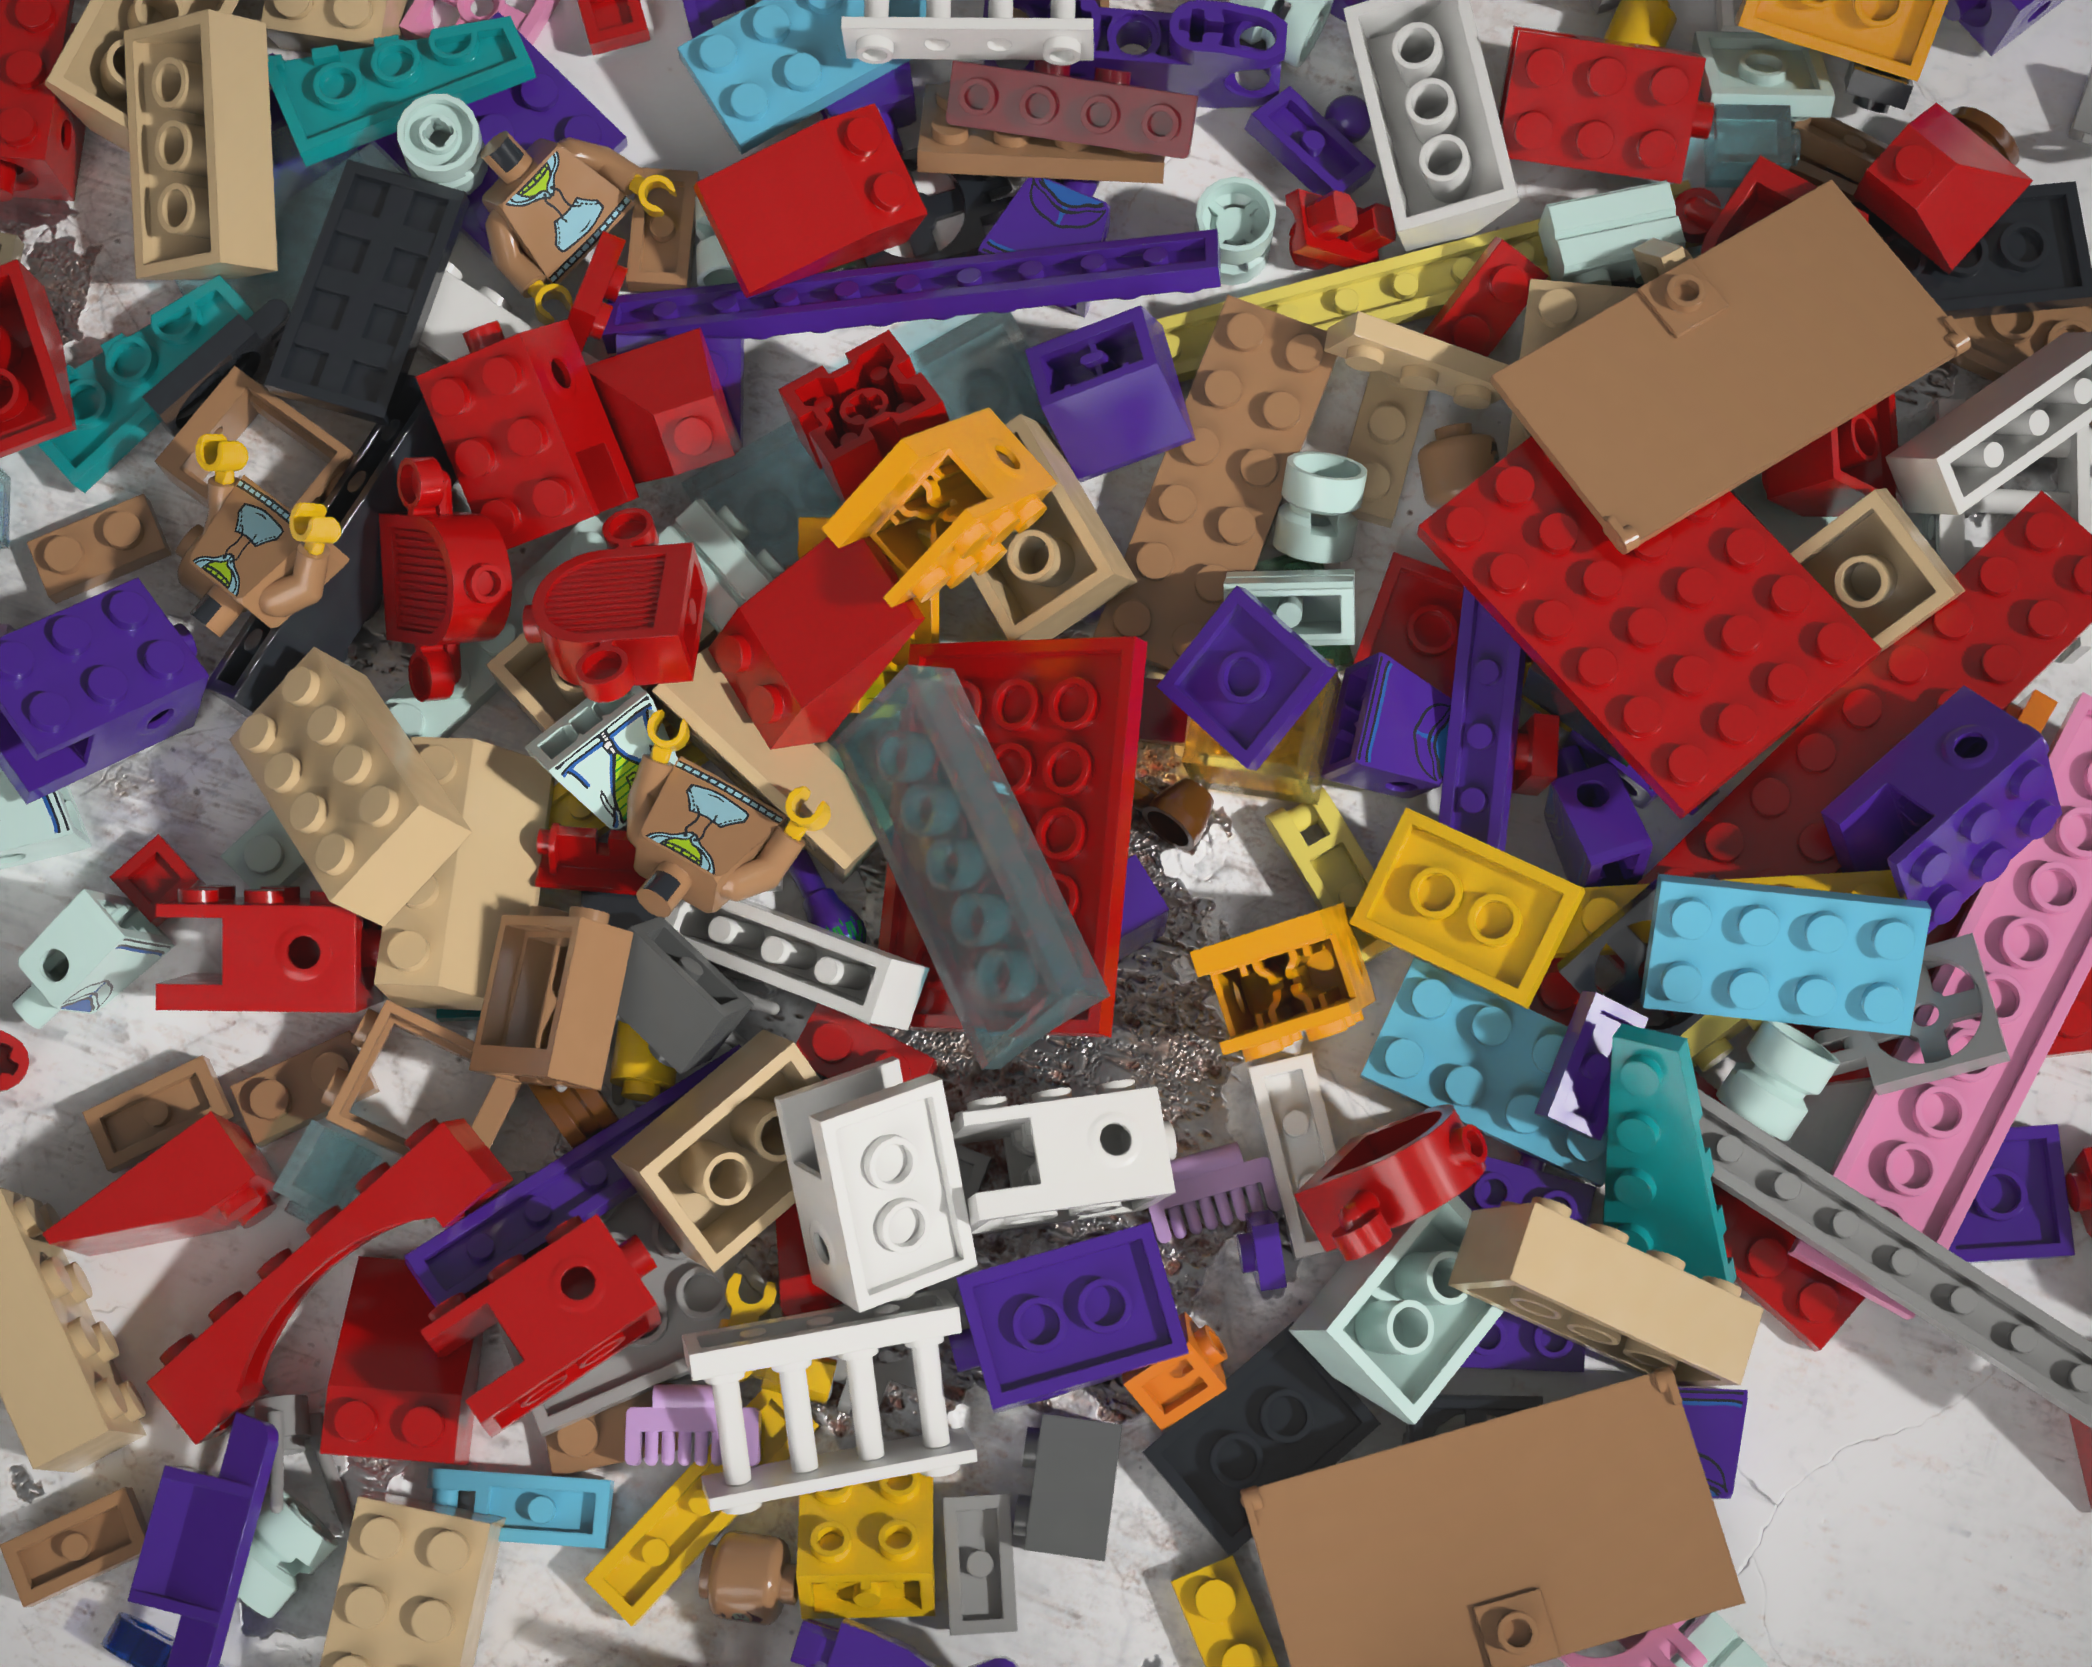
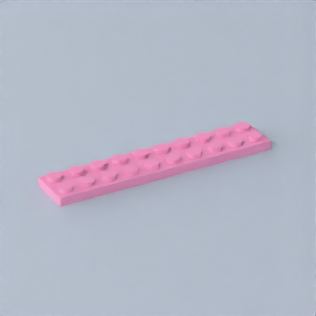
M2084 692L2074 699L2050 746V752L2047 753L2062 815L2057 818L2053 828L2044 837L2033 840L2019 852L1997 879L1986 882L1974 893L1951 937L1952 939L1970 933L1974 935L2011 1061L1878 1096L1875 1088H1873L1830 1171L1831 1175L1948 1250L2092 967V697ZM1950 964L1937 966L1930 978L1933 990L1939 992L1944 997L1975 988L1973 980L1965 972ZM1922 1005L1915 1010L1913 1020L1919 1026H1930L1937 1021L1939 1010L1933 1005ZM1982 1016L1954 1023L1952 1030L1946 1036L1951 1055L1959 1052L1970 1042L1980 1025ZM1908 1036L1899 1038L1890 1056L1909 1063H1925L1918 1042L1913 1041ZM1796 1237L1788 1252L1789 1255L1906 1320L1915 1317L1916 1314Z

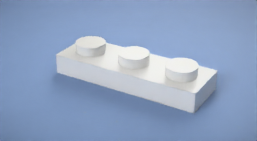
M1312 1053L1249 1067L1247 1073L1268 1157L1271 1162L1294 1261L1338 1251L1339 1249L1337 1248L1325 1252L1294 1196L1337 1153Z

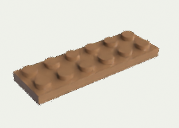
M1227 295L1185 401L1196 440L1165 452L1124 556L1126 563L1138 582L1105 604L1092 638L1136 636L1148 642L1146 663L1169 671L1224 602L1223 591L1227 572L1255 571L1283 499L1281 493L1287 457L1293 453L1301 452L1338 356L1324 351L1327 331Z

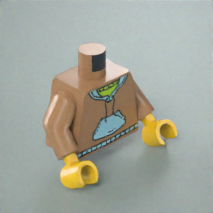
M503 131L493 137L480 153V157L500 177L482 197V202L489 212L485 227L492 261L524 298L532 297L535 300V316L544 325L555 323L552 315L542 306L546 301L558 300L563 303L568 312L571 311L573 305L572 296L569 290L559 284L598 244L602 232H609L635 205L628 197L629 195L637 194L644 211L653 217H662L664 212L656 205L650 204L647 201V196L652 189L663 188L671 195L677 197L673 183L667 177L651 175L644 178L642 168L611 148L572 137H567L557 143L539 138L525 151L508 131Z
M203 434L200 436L195 448L197 462L205 471H215V476L208 479V515L202 537L190 554V564L215 584L198 602L190 614L220 638L245 609L250 611L268 627H279L293 613L317 603L323 595L324 585L349 562L350 559L333 545L341 536V527L335 518L325 517L327 510L323 504L300 502L291 511L247 476L243 475L241 479L235 477L234 471L242 470L249 458L246 447L239 441H227L223 434Z
M658 710L653 713L648 720L647 732L654 745L650 755L643 754L627 797V839L636 848L634 869L638 875L647 879L636 893L640 904L651 914L663 918L668 917L681 900L686 901L705 913L717 912L729 900L738 902L777 887L806 843L802 837L806 831H817L828 824L831 817L829 804L823 800L812 816L801 818L800 809L808 800L811 790L806 786L797 787L789 793L786 799L785 809L790 818L786 825L787 816L684 757L680 756L675 765L669 762L671 753L679 751L689 741L690 728L683 718L678 735L672 740H661L658 736V730L663 723L665 712Z

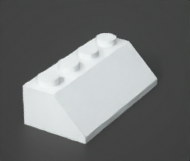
M1368 0L1343 8L1396 230L1406 253L1472 237L1517 204L1520 199L1470 0Z

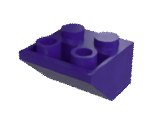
M1141 305L1025 349L1040 406L1079 482L1087 481L1196 440L1163 325Z

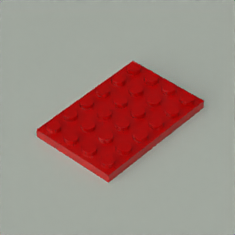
M1532 436L1418 526L1417 536L1680 820L1874 661L1882 650L1867 632L1731 491L1645 541L1627 554H1622L1602 531V525Z
M1136 636L910 644L878 945L880 950L929 968L908 1030L1084 1037L1112 1036L1148 642ZM870 1023V1026L882 1029H897Z

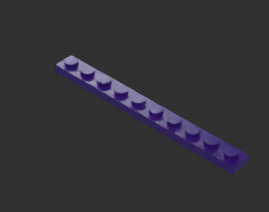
M1218 229L817 273L745 298L738 282L620 295L615 303L609 300L607 304L614 307L603 332L602 339L607 354L616 353V335L619 333L678 335L701 327L703 335L741 336L744 339L764 340L777 335L805 332L826 333L834 329L869 325L884 327L897 322L924 319L947 320L961 315L988 312L1010 313L1017 309L1052 305L1067 307L1080 302L1107 299L1131 300L1144 295L1162 293H1194L1202 289L1221 287Z

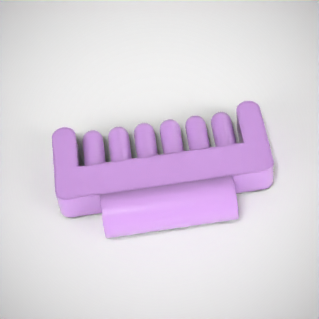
M1237 1142L1170 1160L1176 1193L1147 1209L1156 1240L1160 1244H1166L1171 1240V1232L1164 1211L1166 1209L1175 1237L1183 1239L1187 1234L1180 1205H1183L1190 1232L1193 1234H1199L1202 1231V1224L1195 1203L1197 1200L1205 1226L1209 1230H1214L1218 1226L1211 1196H1214L1220 1220L1226 1226L1231 1225L1234 1220L1226 1192H1230L1236 1216L1240 1221H1246L1245 1213H1249L1242 1191L1243 1187L1246 1189L1252 1212L1265 1210L1257 1183H1260L1268 1210L1277 1212L1282 1207L1270 1160L1267 1157H1260L1243 1162Z
M656 1384L653 1387V1407H631L627 1410L625 1462L628 1465L638 1466L643 1461L644 1432L645 1463L649 1466L655 1465L658 1461L659 1432H662L661 1462L665 1466L672 1465L675 1460V1432H678V1462L680 1465L687 1466L691 1462L692 1432H695V1463L698 1466H704L707 1463L708 1434L712 1432L711 1462L715 1466L722 1465L712 1385ZM742 1407L750 1466H757L761 1460L762 1413L758 1408Z

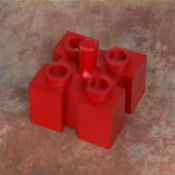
M890 330L846 352L845 355L849 364L829 374L822 365L778 389L799 441L819 470L824 469L831 487L843 504L902 438L950 421L943 400L921 372L916 374L911 358Z

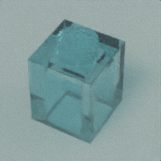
M1716 104L1708 139L1704 140L1705 187L1738 188L1760 155L1786 170H1789L1790 166H1797L1801 150V135L1799 129H1791L1790 105Z
M312 1119L272 1190L290 1199L284 1209L285 1212L310 1224L329 1208L338 1205L343 1210L359 1196L360 1193L356 1190L355 1185L368 1172L378 1166L383 1158Z

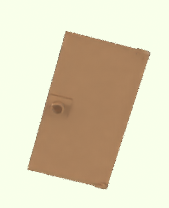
M1831 179L1698 257L1690 258L1641 286L1632 295L1491 375L1490 383L1602 525V531L1616 549L1622 554H1627L1650 538L1935 368L1969 350L1971 342L1966 332L1951 315L1947 316Z
M1666 1366L1652 1370V1373L1259 1487L1254 1485L1241 1489V1504L1246 1510L1291 1667H1527L1746 1603L1683 1408L1676 1377L1671 1367Z

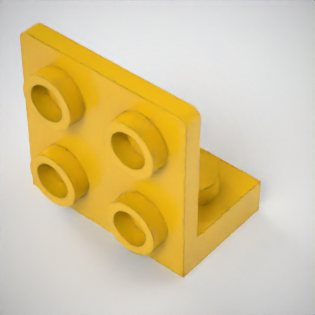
M919 1472L799 1495L796 1580L801 1619L936 1616L933 1561L934 1477L924 1476Z

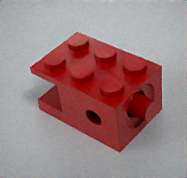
M0 0V202L11 201L13 197L75 202L86 125L44 84L77 23H71L75 0Z
M1513 25L1498 107V115L1509 159L1656 181L1667 180L1669 183L1681 184L1690 138L1707 140L1714 116V102L1698 100L1706 58L1691 51Z
M568 319L524 331L506 339L498 320L484 324L462 334L470 354L415 376L471 512L483 514L495 524L507 550L639 498Z
M197 885L196 888L178 889L177 900L156 904V917L222 918V974L191 973L157 983L156 1010L356 1013L384 1001V993L374 984L382 926L330 902L323 890H311L310 898H300V886H261L260 889L244 890V897H236L235 885Z
M598 1214L585 1222L580 1215L574 1216L557 1226L545 1237L549 1246L527 1260H525L522 1254H517L507 1259L487 1275L491 1284L468 1299L463 1292L455 1294L430 1311L428 1317L432 1323L421 1329L420 1332L441 1360L497 1322H499L523 1359V1362L465 1400L491 1438L662 1324L658 1304L640 1279L657 1268V1265L636 1234L618 1245Z

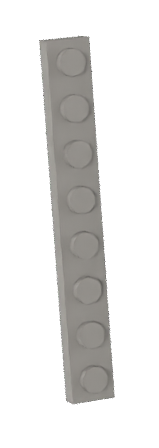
M1698 1089L1703 1116L1699 1120L1704 1147H1710L1715 1170L1711 1176V1182L2092 1429L2091 1341Z

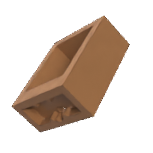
M234 366L154 462L173 484L208 508V484L203 480L210 471H205L197 462L195 448L198 439L203 434H223L227 441H236L256 416L260 414L328 463L290 509L292 511L294 506L300 502L323 504L354 458V454L341 442Z
M531 906L529 915H502L469 1070L521 1084L601 1090L634 932L608 925L610 914L578 906H571L569 913L544 906ZM568 947L547 1049H539L560 948Z
M386 999L380 1013L370 1008L367 1009L351 1041V1044L360 1047L361 1050L350 1072L340 1067L337 1068L321 1099V1103L331 1107L326 1117L328 1122L403 1157L409 1152L408 1148L404 1145L405 1138L350 1113L393 1027L396 1026L469 1062L471 1061L475 1042ZM496 1077L471 1126L489 1149L522 1086L521 1083Z

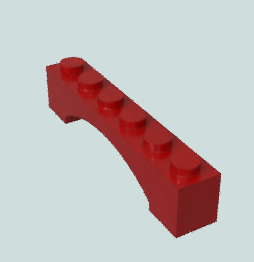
M434 1118L418 1128L404 1142L409 1152L392 1167L388 1162H383L368 1172L355 1185L356 1190L360 1193L359 1196L343 1210L338 1205H335L319 1215L306 1228V1232L311 1238L294 1253L290 1248H286L269 1259L257 1271V1275L262 1280L245 1296L241 1291H237L224 1299L208 1314L209 1319L213 1322L210 1327L197 1338L192 1333L184 1336L160 1356L159 1360L163 1363L164 1367L146 1383L195 1445L222 1435L233 1425L236 1412L246 1414L254 1407L255 1401L263 1399L270 1393L262 1383L280 1334L302 1300L334 1266L370 1240L411 1221L435 1218L443 1228L452 1226L484 1206L513 1180L512 1176L464 1118L444 1121L442 1123H439Z

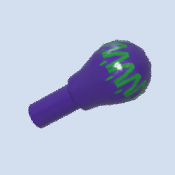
M802 849L789 868V872L804 898L802 906L807 922L866 944L867 931L863 920L838 897L832 888L826 887L807 850Z

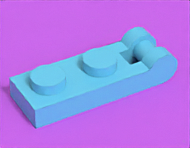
M428 1468L426 1488L433 1489L432 1503L458 1508L459 1490L476 1492L474 1513L491 1514L506 1518L504 1528H501L498 1540L500 1542L608 1549L614 1491L613 1480Z

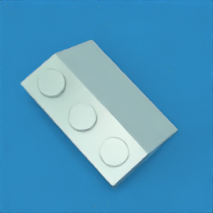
M1459 1196L1413 1221L1392 1228V1238L1372 1253L1353 1261H1345L1289 1329L1292 1335L1332 1377L1407 1424H1416L1504 1312L1495 1306L1448 1286L1472 1210Z

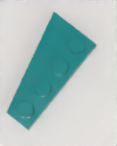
M511 16L435 28L431 30L430 36L427 38L408 41L400 40L399 35L374 38V46L342 52L339 51L337 45L311 49V57L284 61L281 54L268 56L269 82L306 167L397 132V124L404 109L420 97L428 94H448L462 100L467 105L537 78L533 64Z
M218 275L152 314L151 324L128 337L120 333L100 345L103 350L102 353L74 369L71 365H66L77 429L37 445L75 487L86 493L160 424V421L142 397L235 316L240 314L246 321L255 311L227 281Z
M1621 1023L1612 1038L1603 1225L1627 1234L1629 1236L1627 1245L1644 1253L1647 1250L1661 1251L1683 1260L1686 1263L1684 1271L1702 1279L1704 1276H1711L1734 1284L1737 1278L1733 1257H1727L1723 1235L1727 1230L1722 1205H1716L1711 1176L1715 1171L1710 1147H1704L1699 1125L1703 1112L1688 1040L1684 1037Z

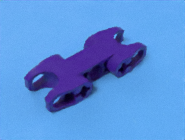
M984 0L983 18H988L989 0ZM1013 0V8L1020 9L1026 13L1028 18H1050L1051 0ZM1076 0L1075 18H1093L1094 61L1079 60L1071 64V76L1093 79L1095 67L1132 72L1130 84L1146 86L1148 89L1199 96L1197 107L1203 108L1258 107L1279 94L1281 61L1285 59L1288 23L1268 10L1230 2L1193 0L1179 5L1171 13L1099 7L1095 0ZM1258 26L1266 28L1275 38V43L1267 50L1240 45L1239 41L1241 34L1245 30ZM1129 44H1136L1145 48L1146 51L1141 54L1131 55L1125 53L1120 48ZM984 60V65L999 67L995 60ZM1029 60V63L1023 69L1033 70L1034 60ZM1263 69L1269 76V82L1259 90H1248L1238 84L1235 72Z

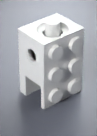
M892 1056L774 1097L811 1279L814 1285L861 1313L887 1302L890 1304L905 1301L920 1289L978 1267L941 1078L929 1073L903 1082L899 1059Z
M1134 1079L1102 1083L1096 1086V1093L1072 1098L1071 1088L1044 1090L1032 1094V1102L1015 1106H1008L1005 1096L977 1099L967 1103L968 1110L955 1113V1119L951 1122L955 1145L1002 1138L1004 1143L1011 1188L975 1193L965 1200L972 1235L1143 1211L1176 1193L1170 1160L1175 1159L1177 1153L1174 1128L1170 1121H1163L1158 1087L1136 1089Z

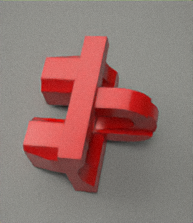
M1298 188L1285 195L1286 206L1291 209L1295 217V223L1289 233V236H1291L1289 251L1293 262L1297 266L1319 270L1334 264L1350 269L1379 261L1378 249L1394 242L1396 239L1393 213L1389 206L1374 203L1366 208L1356 206L1349 194L1337 190L1322 196Z

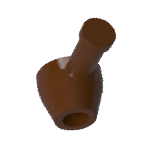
M1188 778L1176 782L1159 793L1135 779L1133 807L1142 813L1150 829L1171 846L1184 851L1192 850L1206 830L1214 805L1211 794L1201 784Z

